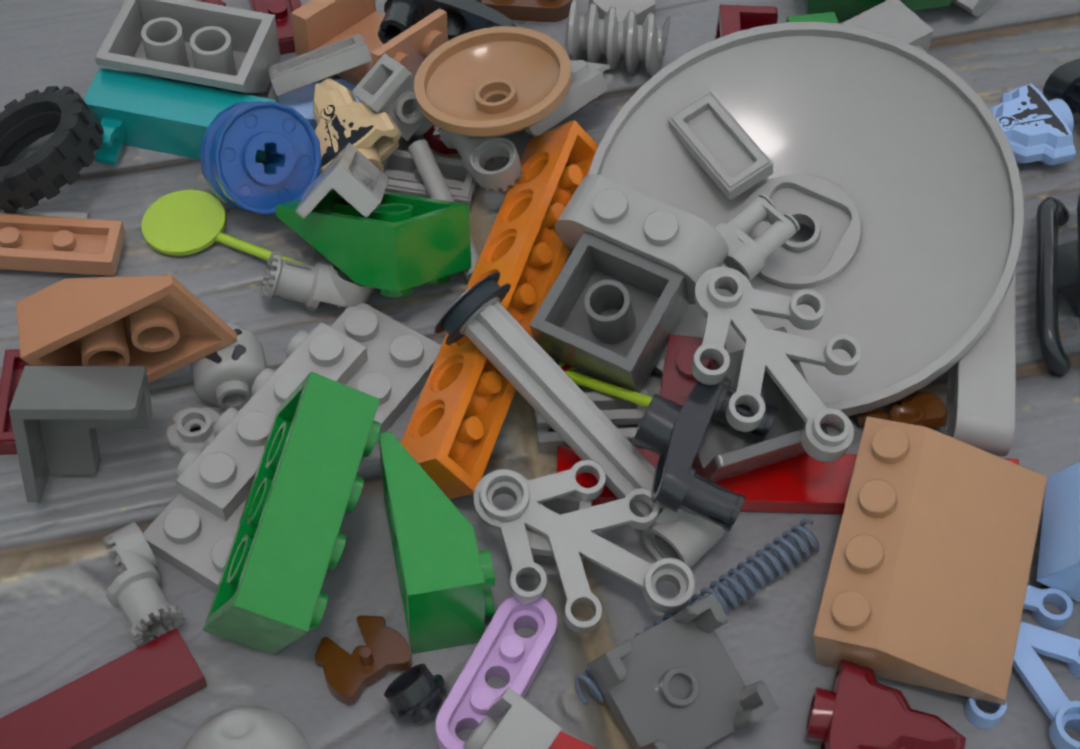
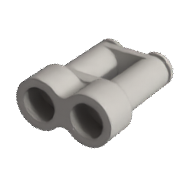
M763 193L726 224L718 223L713 227L724 238L729 248V253L723 263L727 267L741 272L749 281L765 268L764 261L800 230L797 220L788 213L782 215L776 210L774 202ZM761 221H768L771 226L755 240L747 235Z

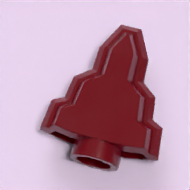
M843 659L836 670V679L832 691L819 687L815 688L805 730V739L820 742V749H965L966 737L938 716L911 709L900 690L877 682L873 669Z

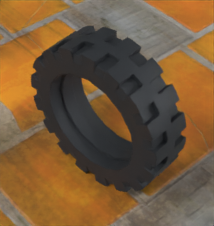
M58 86L46 87L44 92H39L38 89L25 94V99L19 102L15 99L4 106L5 110L0 113V209L2 208L5 213L17 212L18 208L22 206L25 210L37 206L39 200L45 197L48 200L61 193L59 190L66 183L69 185L74 183L81 176L79 172L82 168L89 167L96 158L93 153L102 146L103 139L100 135L104 133L103 127L78 92L75 93L70 87L64 86L60 90ZM53 133L38 150L23 160L10 165L12 160L27 146L39 138Z

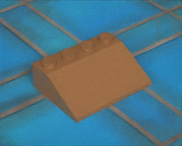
M866 417L813 633L816 663L838 668L840 661L843 659L873 669L875 677L1005 705L1047 476L925 426Z

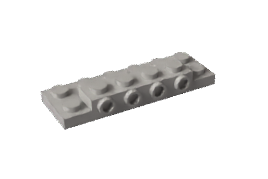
M365 303L347 308L331 326L320 322L311 333L305 330L299 331L288 345L285 362L276 371L266 368L257 376L251 388L252 398L239 411L231 407L220 416L214 430L215 438L203 451L198 448H192L181 459L176 472L179 494L143 532L153 554L211 591L216 592L276 411L312 371L379 398L380 401L374 421L381 423L380 433H385L424 388L442 345Z

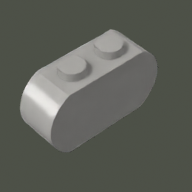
M592 174L583 177L555 224V231L558 237L572 251L583 232H586L685 275L690 305L696 304L694 290L699 277L707 270L721 267L729 253L728 245L720 233L700 217L602 175Z

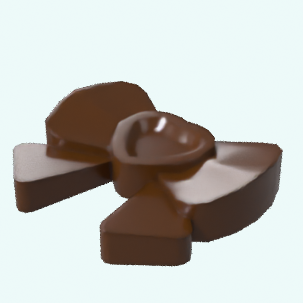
M919 390L896 401L897 405L892 407L890 414H887L880 408L857 414V424L861 426L865 425L866 417L928 428L942 427L947 423V409L940 397L927 392H919Z
M360 615L357 617L358 628L366 645L357 646L351 655L330 638L325 636L321 639L315 654L316 665L323 667L327 686L331 694L338 701L346 705L354 704L365 686L375 683L378 679L384 677L388 671L408 670L413 665L410 647L406 639L398 631L386 627L385 618L382 616Z

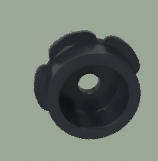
M425 664L415 665L403 672L387 687L384 693L385 698L392 706L390 713L397 720L409 718L413 723L420 722L429 717L439 708L443 701L439 694L440 688L445 683L443 676L440 674L433 675Z

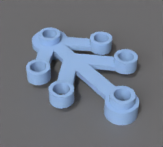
M1028 585L1023 609L1031 610L1034 621L1041 627L1021 621L1013 667L1050 719L1049 736L1055 748L1080 749V742L1072 739L1064 730L1070 728L1080 733V701H1069L1037 655L1038 653L1067 662L1070 672L1080 679V640L1051 631L1058 630L1066 624L1073 612V602L1069 595L1060 589L1047 588L1043 590ZM1050 603L1059 608L1061 614L1055 615L1048 612L1043 604ZM968 697L964 705V713L971 724L981 729H990L998 725L1006 712L1007 701L1005 705L989 702L994 707L995 713L987 714L982 712L976 705V701L980 699Z

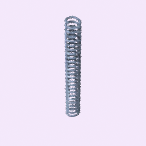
M802 519L799 525H793L791 531H785L782 534V538L776 537L773 540V544L768 543L764 546V550H757L755 556H748L746 562H740L737 565V569L731 568L728 571V575H721L719 581H712L709 588L704 587L700 590V594H693L691 601L678 612L683 611L687 606L695 604L697 599L702 600L706 598L704 596L705 593H709V595L715 594L726 615L729 614V607L738 608V600L746 603L747 594L756 596V587L764 590L766 582L774 583L775 576H784V569L791 571L793 563L800 565L802 557L809 559L811 555L810 550L813 552L819 551L817 538L810 530L804 527L805 524L813 525L814 521ZM806 535L812 540L814 546L808 541ZM788 536H790L791 542L786 539ZM797 541L802 545L805 552L800 548ZM779 542L782 543V548L777 545ZM788 547L793 551L796 558L791 554ZM773 549V554L768 552V550ZM779 553L784 557V559L786 560L787 564L782 560V558H781V556L779 555ZM761 555H764V560H762L759 557ZM770 559L774 562V564L776 565V567L778 568V570L773 566V564H772V562L770 561ZM752 561H755L756 568L750 564ZM743 567H746L747 574L741 571ZM733 574H737L738 581L732 577ZM724 580H728L729 587L723 584ZM715 586H718L720 594L714 590ZM678 612L672 614L665 613L663 620H655L653 622V627L671 618ZM645 627L644 632L653 627ZM636 633L634 638L642 633ZM588 667L585 669V675L577 674L575 677L577 693L584 705H587L589 700L585 696L580 684V680L583 679L586 681L593 697L599 702H604V696L598 685L590 678L591 672Z

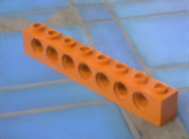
M575 120L529 139L520 160L523 171L520 174V180H515L513 187L509 186L465 290L466 292L486 276L499 272L498 285L501 287L505 284H511L510 291L500 304L533 339L534 336L529 325L563 269L570 249L558 237L555 231V224L583 177L588 175L595 152L599 146ZM447 333L400 443L450 500L474 494L477 484L482 479L516 389L466 335L457 342L446 345V339L449 336Z

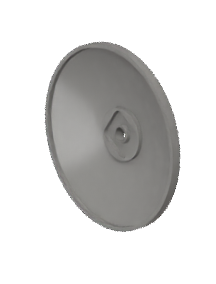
M786 22L758 26L712 40L682 55L656 73L625 103L605 132L588 172V175H602L700 217L712 227L718 223L726 224L762 193L774 202L776 210L782 215L788 213L797 220L798 224L809 226L814 232L809 240L801 243L787 240L764 261L765 268L749 282L754 289L793 297L796 292L803 289H811L818 292L826 302V311L820 324L811 330H801L793 326L788 319L755 315L767 329L774 330L785 327L787 333L826 342L835 335L847 334L854 337L860 343L862 348L861 358L854 371L847 375H835L824 366L799 361L808 384L827 408L842 411L846 416L880 408L914 393L948 371L969 352L988 329L1003 304L1013 280L1022 244L1024 199L1019 168L1004 131L983 99L959 75L923 50L895 37L845 24ZM709 92L713 93L773 162V173L731 201L682 145L668 123L669 118ZM761 221L747 235L755 240L771 224L768 221ZM715 289L723 297L734 295L726 289ZM689 304L673 335L703 338L707 319L701 314L696 304ZM801 304L797 306L803 314H816L809 305ZM731 324L726 338V351L728 354L744 349L745 345ZM667 345L653 369V372L661 378L663 376ZM842 349L832 350L838 359L843 361L851 360L850 355Z

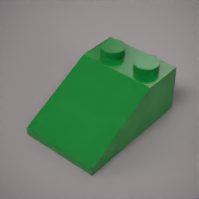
M332 190L325 195L304 219L295 212L301 199L275 205L276 216L356 284L378 288L382 296H408L413 294V287L422 284H443L450 281L451 274L471 268L469 204L385 191L381 203L365 218L340 194Z
M391 432L379 433L383 498L411 654L479 643L485 632V618L495 615L491 590L492 587H495V575L489 549L478 551L473 526Z

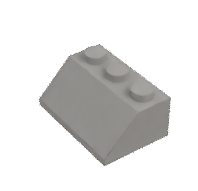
M125 0L96 54L95 60L99 66L244 93H266L271 81L268 69L280 61L276 19L273 14L196 0Z

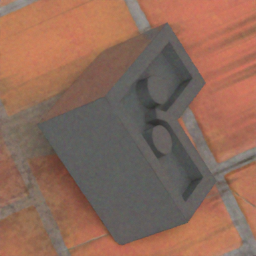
M785 327L774 329L776 331L787 333ZM744 349L729 353L730 364L725 379L730 380V387L735 389L737 388ZM790 359L793 365L797 368V370L806 380L800 362ZM716 361L714 365L717 370L720 368V365ZM766 370L760 396L766 404L778 407V411L765 439L760 442L753 436L714 420L712 424H708L693 461L698 475L714 483L806 454L801 443V434L806 423ZM821 424L822 431L828 434L825 424Z
M146 366L24 367L9 408L28 503L41 502L49 475H97L101 458L96 429H149L153 412Z

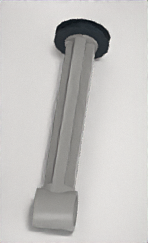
M494 272L464 292L435 327V333L446 331L449 334L445 344L451 345L466 335L581 460H593L603 467L606 474L605 485L618 499L625 498L630 491L637 488H645L652 491L656 469L500 304L510 291L511 284H505L500 287L497 283L500 273ZM635 501L629 505L631 512L636 516L646 517L651 514L650 506L643 501ZM660 506L655 523L651 527L642 530L641 539L646 551L655 562L663 558H675L691 568L724 537L726 531L723 527L697 515L694 516L684 510L678 509L677 512H673Z

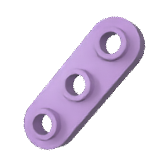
M511 596L499 606L437 715L435 727L436 741L439 749H464L462 747L465 742L460 740L457 734L463 729H475L486 716L485 712L490 705L509 687L525 698L556 639L557 615L553 606L542 597L534 603L527 604L519 602ZM521 627H530L536 634L532 637L524 638L517 635L515 631ZM492 677H502L507 680L508 684L503 688L495 689L486 682Z

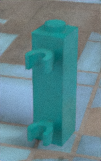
M101 67L83 98L99 120L104 131L100 135L103 139L102 146L97 150L94 160L95 162L114 166L120 159L123 145L200 160L199 151L205 130L219 112L235 103L252 101L276 102L273 99ZM257 150L255 156L256 163L265 164L266 152Z

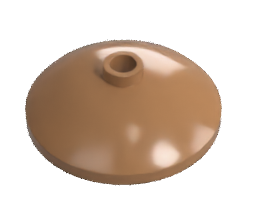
M513 26L483 28L459 35L445 42L426 57L415 75V97L422 114L434 125L444 130L478 138L509 135L537 124L562 103L569 92L572 82L571 63L562 45L542 32Z

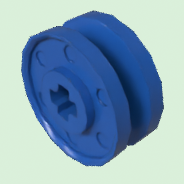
M270 101L235 103L219 112L206 128L199 151L202 174L212 193L228 206L263 215L275 214V205L302 199L307 188L319 176L322 165L320 141L311 123L294 108ZM257 150L266 152L265 164L256 163L255 156Z

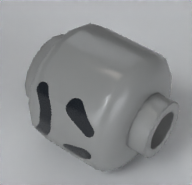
M226 323L236 332L238 341L191 363L193 384L199 398L208 404L226 410L231 407L241 409L252 398V385L257 376L267 366L263 346L258 336L239 325Z

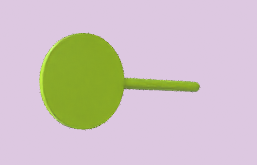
M180 190L159 198L147 209L141 223L146 243L155 251L165 255L185 256L194 254L208 248L215 241L268 261L270 254L273 252L224 234L226 213L222 203L212 194L201 190ZM282 255V259L304 264Z

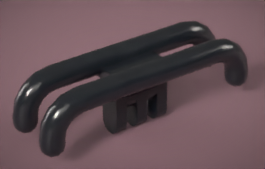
M1080 194L1077 202V241L1058 246V226L1065 225L1070 218L1068 209L1059 199L1053 197L1043 199L1037 208L1036 336L1039 349L1047 367L1056 375H1064L1071 367L1070 359L1063 348L1059 334L1058 294L1064 296L1075 315L1079 318L1080 325Z

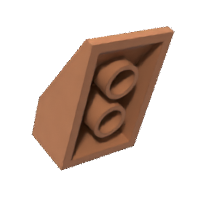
M172 275L65 278L16 302L20 358L30 366H146L148 382L150 383L238 341L236 332Z

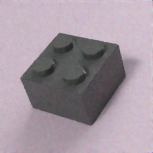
M583 232L530 323V329L535 341L551 358L601 381L640 393L668 344L669 334L674 333L690 304L685 275Z

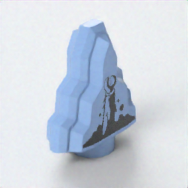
M1031 83L1003 93L1000 103L989 108L1004 131L1017 164L1039 161L1046 166L1074 161L1076 150L1072 134L1074 128L1073 115L1067 103L1062 99L1056 98L1048 101Z

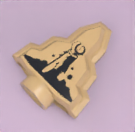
M329 77L315 85L312 113L317 123L315 133L320 141L322 165L319 175L349 142L383 172L384 166L382 161L399 148L398 140L401 137V132L392 117L386 112L376 113L363 101H356L349 89Z

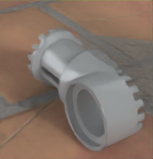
M444 129L439 132L442 142L448 148L458 151L462 156V165L482 188H486V191L494 189V192H499V188H503V191L508 190V185L513 187L515 185L514 181L520 180V174L523 172L522 164L514 143L509 139L499 136L488 138L468 137ZM502 157L510 159L505 167L498 171H492L500 163Z
M273 251L268 258L265 272H268L269 276H263V279L267 280V282H262L260 298L270 300L273 296L305 303L306 310L315 311L318 308L320 301L337 305L339 308L346 307L347 309L361 303L368 305L374 288L356 284L333 263L327 265L317 262L313 267L282 259L281 253Z
M133 522L103 537V542L107 543L105 545L106 549L111 548L112 550L108 552L110 557L117 555V560L113 561L114 565L121 564V568L118 569L120 575L107 588L106 597L113 607L121 608L132 626L130 638L138 648L182 626L185 615L178 605H170L159 587L161 576L158 572L157 561L137 524Z

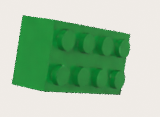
M311 371L278 407L203 631L273 655L290 643L297 642L309 629L314 631L318 627L328 600V594L321 592L327 569L330 571L335 569L345 547L346 535L339 533L345 512L351 513L363 488L364 479L356 476L362 456L368 457L372 452L380 433L381 423L374 421L380 401L379 398Z

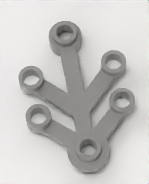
M716 267L704 272L696 283L694 300L701 314L707 320L702 345L694 354L691 371L699 382L707 385L717 384L725 378L730 364V356L724 346L731 324L745 345L736 393L730 398L726 409V419L730 426L742 432L752 431L759 426L765 413V402L760 394L766 370L806 423L801 434V443L806 453L821 462H833L843 457L854 437L852 422L842 411L827 408L790 359L824 366L835 375H847L854 371L861 358L862 348L860 343L854 337L847 334L835 335L826 342L767 329L755 315L788 319L793 326L801 330L814 329L820 324L826 311V302L823 296L814 290L803 289L796 292L793 297L754 289L745 275L729 267ZM715 289H726L734 295L723 297ZM801 304L809 305L816 314H803L797 306ZM842 349L850 355L851 360L843 361L838 359L832 350ZM712 358L719 363L720 368L709 370L701 364V360ZM740 404L748 405L753 408L755 415L744 417L736 411L735 407ZM829 424L835 427L840 432V435L829 436L822 431L820 425Z
M581 460L574 464L570 470L527 480L520 473L508 469L495 470L488 473L479 481L475 488L474 509L484 524L501 532L512 569L509 579V590L517 601L527 604L538 601L544 595L547 585L545 570L539 564L534 563L526 532V527L548 538L567 600L563 613L564 621L568 628L576 633L584 634L593 631L598 626L602 616V604L598 597L591 593L580 556L643 589V596L646 602L658 612L675 613L688 604L694 592L695 578L691 569L684 562L675 558H663L651 564L595 534V532L626 524L637 530L651 527L655 523L660 510V505L651 500L652 491L645 488H637L630 491L625 498L559 515L541 505V503L570 494L582 501H591L599 497L604 489L606 480L605 471L599 463L593 460ZM581 473H591L596 477L598 483L592 488H584L577 483L576 477ZM499 494H508L514 498L516 503L508 510H501L493 504V499ZM635 501H643L650 506L651 514L646 517L636 516L631 512L629 505ZM523 574H532L537 577L540 585L533 591H524L518 587L516 580ZM661 581H670L677 587L678 595L671 599L663 598L658 594L656 584ZM579 603H585L593 609L594 617L589 621H579L572 615V607Z

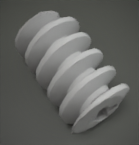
M573 0L568 16L565 48H567L569 59L581 60L586 51L588 62L600 63L602 57L606 55L607 65H610V70H616L622 59L625 58L628 73L634 74L641 62L644 61L647 76L653 77L664 60L670 16L667 17L661 29L656 27L654 13H649L642 26L637 25L635 10H629L623 22H618L616 8L611 6L604 19H599L596 4L593 3L590 4L584 16H579L577 1Z

